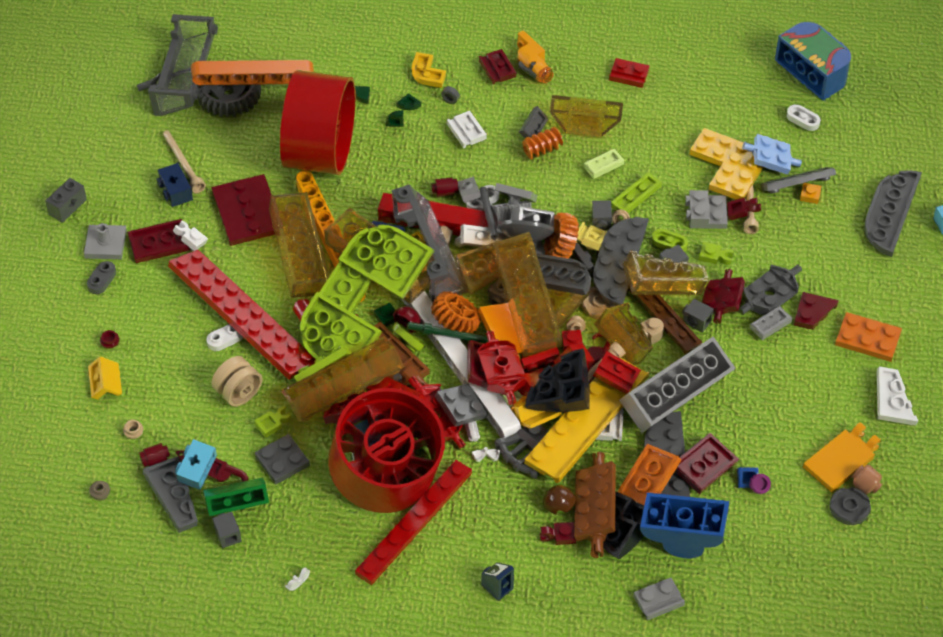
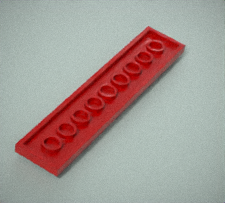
M200 250L169 260L168 267L288 380L299 374L298 370L305 366L310 367L315 364L314 361L316 359Z

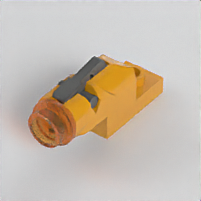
M525 31L519 32L517 42L519 47L517 59L519 68L537 81L548 83L553 78L554 73L545 63V50Z

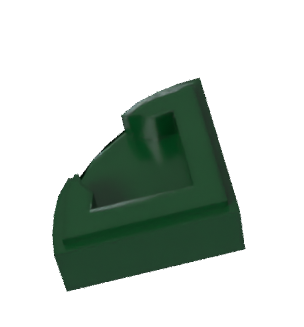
M355 86L356 98L362 103L369 104L370 87Z
M408 93L396 103V107L410 111L420 108L421 102Z
M398 110L389 114L386 119V126L404 127V111Z

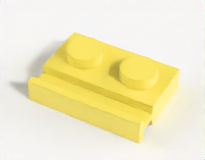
M582 222L579 227L577 240L582 241L581 244L585 245L587 249L599 251L607 231L592 225L590 227L585 226V222Z

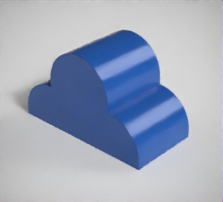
M647 493L640 530L648 539L662 543L663 548L671 555L687 559L696 558L703 554L704 547H716L723 542L729 501Z

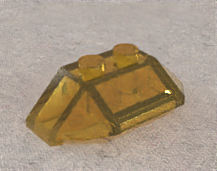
M552 95L550 114L566 134L602 138L620 123L622 119L623 103L559 95Z

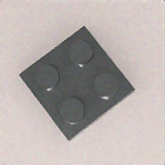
M469 383L437 391L435 398L454 427L485 419L489 414Z
M289 434L254 452L256 459L275 485L310 466L309 460Z

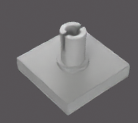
M496 183L495 191L508 195V203L519 202L522 199L535 203L537 201L538 195L533 192Z
M104 223L89 225L84 250L85 259L122 260L127 232L126 226L107 225Z

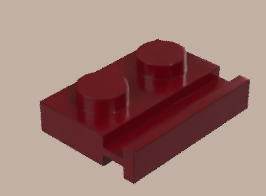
M502 49L487 53L483 57L479 56V62L493 85L497 81L503 82L516 77V71Z

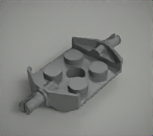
M797 264L791 270L770 265L768 272L745 288L744 286L742 297L745 304L739 308L738 312L744 315L747 311L751 310L760 315H766L783 305L798 293L799 286L795 275L802 271V267ZM770 291L773 292L774 295H766L765 292Z

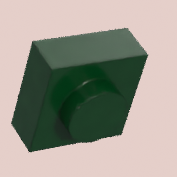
M388 303L374 310V316L387 327L395 323L393 313L396 309L391 303Z

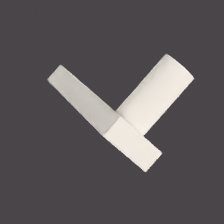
M464 224L461 226V235L455 239V245L460 248L465 245L485 248L498 245L501 250L512 251L515 249V240L506 236L500 229H497L498 238L493 240L490 237L489 228Z

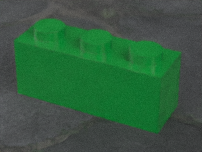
M263 477L203 490L209 516L269 503L266 483Z

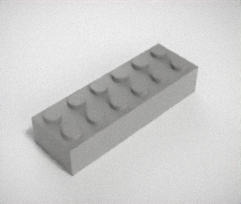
M711 337L626 394L619 401L642 433L736 368L716 339Z

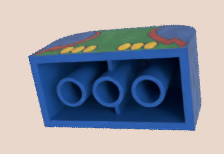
M802 22L778 36L775 61L822 101L846 85L851 53L830 32H827L816 23Z

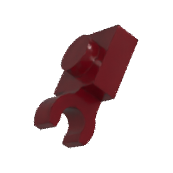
M744 197L727 202L728 217L731 221L748 216V211H761V204H758L757 198L746 201Z
M574 522L554 523L553 528L548 526L541 527L540 540L543 542L555 540L556 545L576 544Z

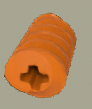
M552 127L550 130H545L544 133L539 132L537 135H532L531 138L526 137L522 144L527 157L532 160L533 154L537 158L539 157V151L542 155H545V149L551 153L552 146L555 150H558V144L563 146V139L559 130L556 127Z

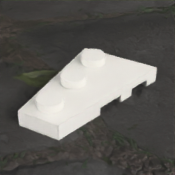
M878 367L877 369L878 419L916 426L918 419L912 412L911 401L906 397L905 386L899 371L896 369Z

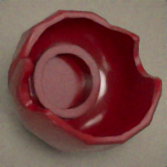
M409 306L400 307L393 313L394 321H397L406 329L408 322L419 324L421 322L419 313Z

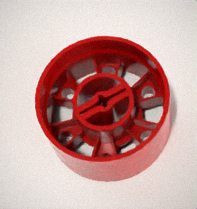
M296 70L293 73L285 95L280 128V157L284 168L334 175L342 174L351 147L355 120L356 90L352 77Z
M379 388L358 395L347 404L340 414L331 443L328 465L335 486L351 503L372 512L393 513L415 505L430 489L444 454L445 433L442 423L429 404L410 392L394 388ZM367 419L370 426L364 434L354 424ZM376 440H379L378 442H376L375 444L371 445L370 447L368 446V444H370L371 442L376 441ZM427 446L431 460L415 457L414 450ZM353 452L354 461L348 462L344 453ZM404 454V458L392 462L393 460ZM406 477L411 480V482H409V483H405V484H400V483H399L400 481H402V480L405 479Z

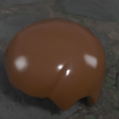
M557 485L547 490L543 498V505L548 512L557 515V511L567 513L574 506L576 497L568 487Z

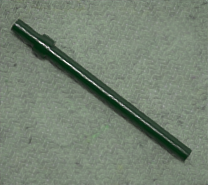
M408 322L407 329L419 331L425 335L436 334L468 341L473 340L479 343L488 342L487 336L435 327L430 323Z

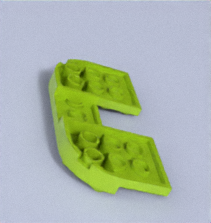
M378 225V227L366 228L357 233L340 255L339 263L320 292H316L303 313L300 331L306 350L315 359H318L322 356H329L332 354L331 351L338 346L349 348L352 356L330 369L351 381L382 333L375 326L353 314L355 308L372 282L404 299L434 253V249L404 231L389 225Z

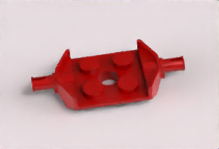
M488 331L486 333L488 342L484 343L477 350L476 357L480 359L487 380V390L506 395L508 404L513 405L517 402L514 392L526 383V377L516 347L508 340L499 341L495 338L494 331H491V333ZM503 361L507 365L501 366L497 362Z
M415 376L410 377L408 381L414 390L420 392L425 397L424 401L439 414V419L445 433V441H454L459 450L466 446L459 436L463 425L454 427L435 398L437 391H441V384L422 385Z

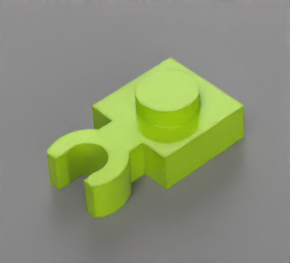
M703 242L699 261L717 264L718 261H721L725 265H731V258L727 257L733 258L734 251L730 249L723 251L720 245Z
M282 406L277 410V413L273 414L269 411L254 420V423L264 437L267 438L282 429L281 423H288L292 417L290 413L285 416L282 415L286 413V408Z

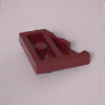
M803 292L794 326L813 330L820 321L828 316V313L833 308H837L839 300Z

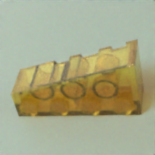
M630 250L623 263L632 295H701L709 282L704 265L684 261L677 263L666 257L663 259L653 258L651 254L643 256L637 254V251Z

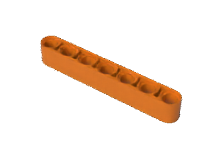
M309 60L196 61L191 65L192 81L196 85L289 84L296 70L314 72L313 63Z

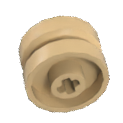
M235 356L225 361L216 370L211 383L212 387L232 407H238L251 400L258 392L262 384V375L251 367L242 356Z

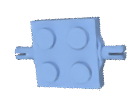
M757 134L754 138V145L744 142L742 146L743 150L753 153L754 164L787 175L791 170V165L800 167L802 160L792 158L790 144Z

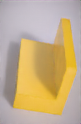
M99 356L88 366L91 398L98 400L106 392L120 396L122 388L119 364Z
M526 401L514 406L515 415L520 425L530 429L562 415V412L526 409Z

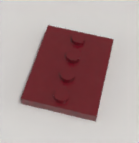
M265 174L211 187L230 246L284 233V227Z

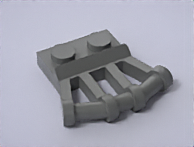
M541 424L531 429L525 427L520 429L516 435L505 439H497L494 445L496 449L500 450L503 461L507 464L510 463L516 472L521 471L531 475V478L537 479L539 472L524 464L525 458L529 453L521 460L516 459V457L527 448L532 451L548 433V430ZM521 442L512 451L508 450V446Z

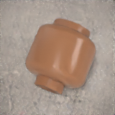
M861 465L852 475V478H854L853 485L866 495L871 491L875 494L883 485L880 483L882 475L871 465Z

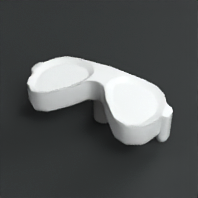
M487 447L484 450L472 451V457L476 462H480L485 456L492 461H497L500 455V450H488Z
M306 567L303 568L299 578L294 575L293 580H290L285 587L290 591L297 589L308 578L310 570Z

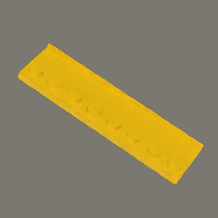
M641 370L629 392L645 382L649 377L648 371ZM596 377L589 384L590 409L565 412L525 458L524 464L542 475L546 474L553 478L557 484L623 408L619 400L626 394Z

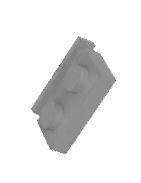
M672 578L634 592V598L642 613L645 614L647 621L685 605V601L682 599Z

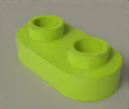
M657 229L652 234V243L658 248L665 250L679 245L684 252L688 249V239L683 235L666 229Z
M397 321L391 327L394 330L392 334L400 340L403 338L407 341L406 346L412 351H421L425 346L423 342Z

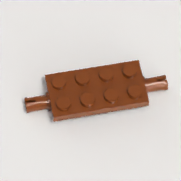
M381 322L374 325L382 333L366 356L365 361L376 372L393 380V376L399 373L402 376V380L399 383L407 387L412 386L408 381L412 376H415L420 384L427 385L428 383L423 378L430 374L429 368Z
M597 452V457L596 453L592 454V467L576 471L574 537L577 541L589 540L591 542L590 555L593 558H599V553L600 557L604 556L603 542L608 533L615 532L616 465L613 461L605 463V454L603 452Z

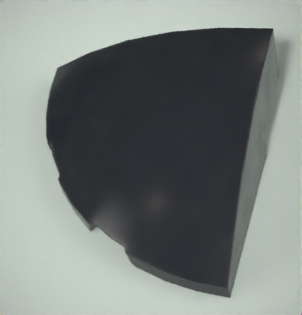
M582 348L561 356V361L553 367L548 365L539 374L540 380L535 387H530L525 403L526 409L537 411L571 412L590 409L589 378L585 350Z
M616 491L615 532L607 534L603 542V548L613 557L621 559L644 537L640 530L644 505Z

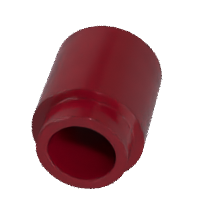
M457 178L434 179V183H431L432 193L436 194V197L452 196L454 193H459Z
M162 443L143 449L142 452H139V456L145 468L168 460L167 457H170L167 445L163 446Z

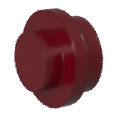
M112 330L103 332L100 337L101 345L107 349L116 347L120 341L119 335Z

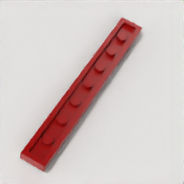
M456 459L355 570V575L372 586L472 475V469Z

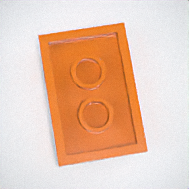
M846 312L835 345L891 362L902 328Z
M647 444L617 492L634 499L639 504L645 505L647 493H662L681 459L677 455Z

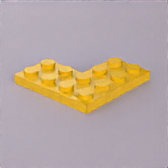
M704 128L691 147L689 155L721 166L710 182L709 190L735 200L746 197L764 167L754 164L753 153L742 149L744 142Z

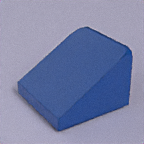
M737 468L738 488H750V479L755 474H758V468Z

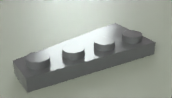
M176 456L144 468L143 475L178 533L196 527L198 520L189 495L188 485L178 482L175 470L181 460Z

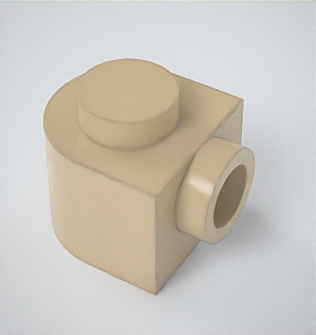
M650 318L642 322L639 330L640 336L647 340L650 345L660 341L663 336V322L658 318Z

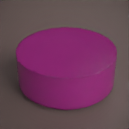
M755 474L750 479L749 485L754 493L764 494L769 491L771 481L765 474Z

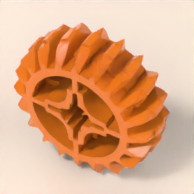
M566 212L554 215V233L544 239L545 255L569 259L572 251L575 249L579 231V223L575 216Z
M443 291L436 296L432 303L431 313L434 315V319L439 321L438 324L443 325L444 328L473 333L477 330L481 321L477 312L478 308L473 306L474 303L469 302L468 299L458 295L456 292Z

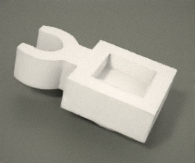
M181 221L179 226L175 225L173 229L176 235L182 236L181 241L194 251L206 244L208 240L196 228H188V224L184 221Z

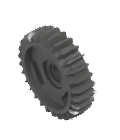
M261 84L199 85L197 100L199 105H202L203 110L207 109V112H212L214 116L219 114L220 117L226 115L227 118L229 115H234L235 117L238 113L242 115L243 111L249 112V108L253 109L254 104H258ZM227 90L233 91L232 94H225L224 92ZM209 94H213L217 99L211 97Z

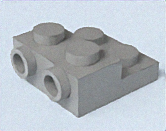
M689 190V195L685 197V206L689 207V210H686V221H690V228L727 229L726 196L708 195V191Z

